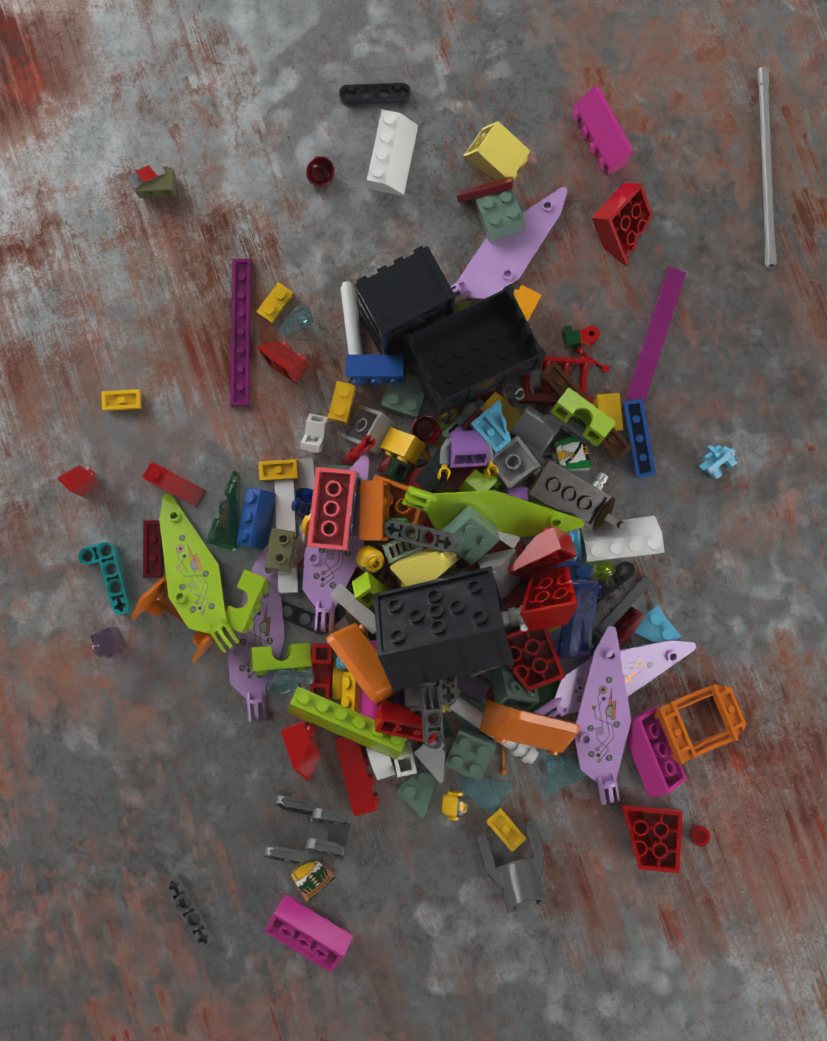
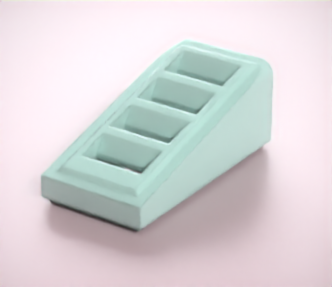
M415 531L409 532L410 538H415ZM396 539L382 545L388 564L418 552L423 547L410 543L412 547L410 548L408 542L403 541L406 549L404 551L401 544L402 541ZM395 544L398 545L400 554H398ZM390 546L392 547L393 553L395 555L394 557L391 556L390 550L388 548Z

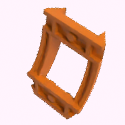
M716 684L687 694L657 708L654 718H659L673 752L670 757L680 765L717 747L739 740L740 732L744 731L747 725L732 688ZM713 696L727 731L692 744L678 710Z

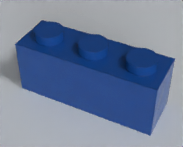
M347 354L345 377L348 383L356 386L362 385V383H369L374 386L381 384L398 386L400 383L405 384V355Z
M255 488L246 489L236 545L264 550L276 498L275 493Z

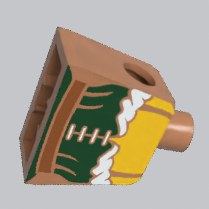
M322 859L305 865L295 864L297 867L292 871L291 876L308 903L337 877L338 872Z

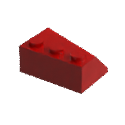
M623 183L591 219L603 248L623 265H627L630 251L635 250L637 246L636 240L639 234H643L653 214L642 184Z
M568 566L531 573L520 612L529 631L567 625L578 604Z
M520 627L506 632L514 660V665L508 667L527 691L565 678L547 628L522 631Z
M301 720L287 725L280 732L293 770L301 774V777L308 781L311 779L322 753L315 736V732H317L316 725L306 720Z
M622 805L638 869L680 874L682 810L649 805Z

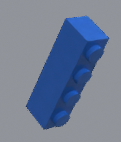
M643 398L625 401L623 404L636 478L656 475Z

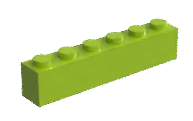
M297 687L287 709V712L393 759H397L402 753L407 738L375 732L374 719L300 687Z

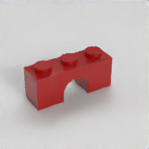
M313 643L310 692L331 700L334 650L329 644Z

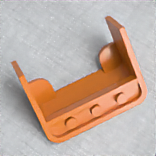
M166 575L139 598L131 616V619L135 620L143 611H147L154 616H160L167 611L185 624L168 597ZM195 631L193 643L198 649L192 662L195 663L212 645L214 639L211 634Z
M357 623L351 624L327 636L325 639L365 694L377 705H379L380 701L391 703L394 697L404 690V688H401V690L393 692L378 658V652L367 639L366 634L368 631L362 623L360 625Z
M487 699L479 731L495 737L494 741L506 744V740L546 749V753L558 756V752L563 753L578 734L580 725L562 718L557 719L508 707Z

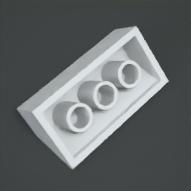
M387 110L381 111L367 176V188L404 196L418 124L401 113Z
M649 516L621 520L627 525L625 530H620L609 522H606L595 532L586 526L579 528L582 534L581 542L584 551V563L664 553L662 532L656 517Z

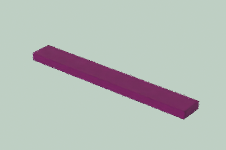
M232 259L231 407H250L251 259Z
M669 266L666 270L625 401L643 398L645 404L686 275L684 271Z

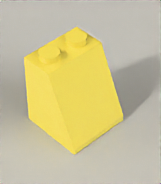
M496 121L480 131L463 158L496 180L512 176L515 179L519 167H522L527 162L530 150L499 121Z
M427 548L398 560L390 568L406 586L438 579L461 557L453 551L443 552Z

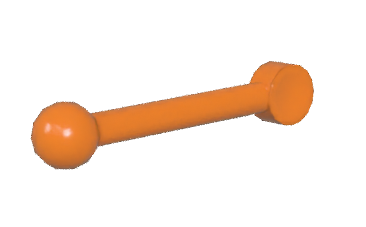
M501 745V768L499 773L505 775L507 772L505 768V747Z

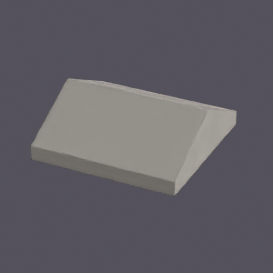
M519 436L513 438L496 455L493 453L495 460L493 464L498 467L497 474L508 489L525 481L541 467Z

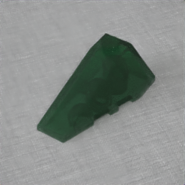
M233 470L225 490L227 498L220 502L218 507L219 518H214L206 543L235 552L236 548L239 549L240 545H236L241 515L240 474Z

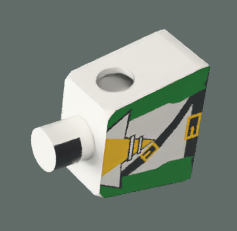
M573 436L554 443L553 453L544 454L545 460L548 458L568 471H588L592 468L587 445Z

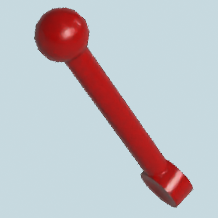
M581 347L576 348L577 354L594 359L585 353ZM595 360V364L601 368L603 373L609 371L608 365H602Z

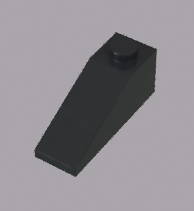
M440 449L414 480L431 493L434 492L446 475L445 472H441L440 480L437 477L442 466L440 464Z

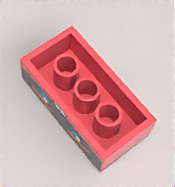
M316 467L308 547L351 551L359 473L357 471Z

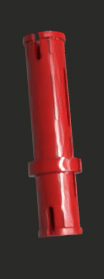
M365 436L356 447L350 449L348 455L343 458V464L349 463L347 466H353L362 455L375 446V438L370 441L372 436Z

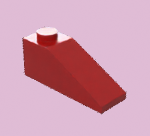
M152 461L142 476L148 482L195 507L199 505L206 490Z
M380 701L374 713L375 732L424 742L421 716L400 704ZM435 733L429 736V743L431 744L436 737Z

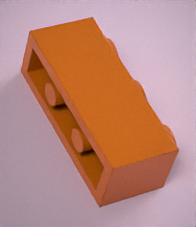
M383 480L361 481V486L358 488L360 497L358 516L360 517V522L357 527V534L359 540L388 541L389 537L384 533V525L388 521L387 519H389L390 482Z

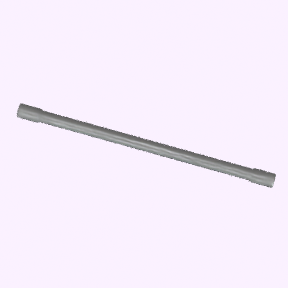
M760 67L757 69V80L759 87L765 231L764 256L765 267H774L777 265L774 236L768 89L769 68Z

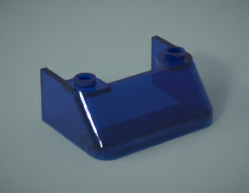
M571 576L578 607L568 624L561 626L559 648H555L558 658L588 659L589 656L593 655L594 645L591 644L597 597H600L602 587L598 585L597 580Z

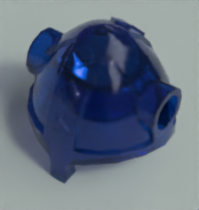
M310 488L298 489L291 505L292 511H296L302 520L311 513L313 490Z

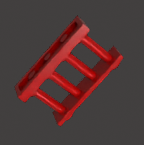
M546 356L542 363V372L554 361L558 366H561V369L567 376H569V366L580 367L579 389L593 404L594 397H588L587 375L588 367L592 368L594 366L595 359H590L588 356H580L579 358ZM531 373L523 376L522 388L524 389L525 396L522 400L515 399V404L555 406L560 398L549 392V386L543 379L541 391L539 393H532L530 390Z

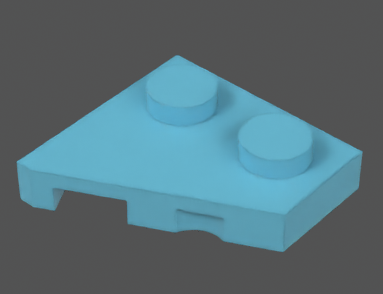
M499 400L470 424L473 430L478 431L482 438L491 443L495 455L511 442L506 428V420L501 410L502 405Z
M654 606L644 614L646 617L633 632L654 643L667 640L676 641L681 637L658 606Z

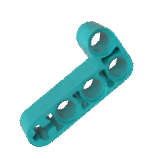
M101 542L82 548L78 553L79 562L90 566L100 564L113 612L117 615L130 614L134 609V604L118 547L109 542ZM110 546L111 553L110 555L106 556L104 554V550L106 547ZM88 552H92L93 557L91 561L88 562L86 560V554ZM114 564L116 572L111 575L109 568ZM117 583L121 584V591L119 593H116L114 590ZM125 603L126 607H124L123 610H121L120 606H122V604Z

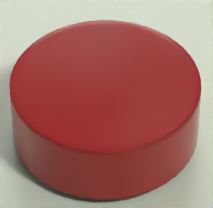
M701 825L694 826L689 833L690 840L700 847L707 845L711 838L708 829Z

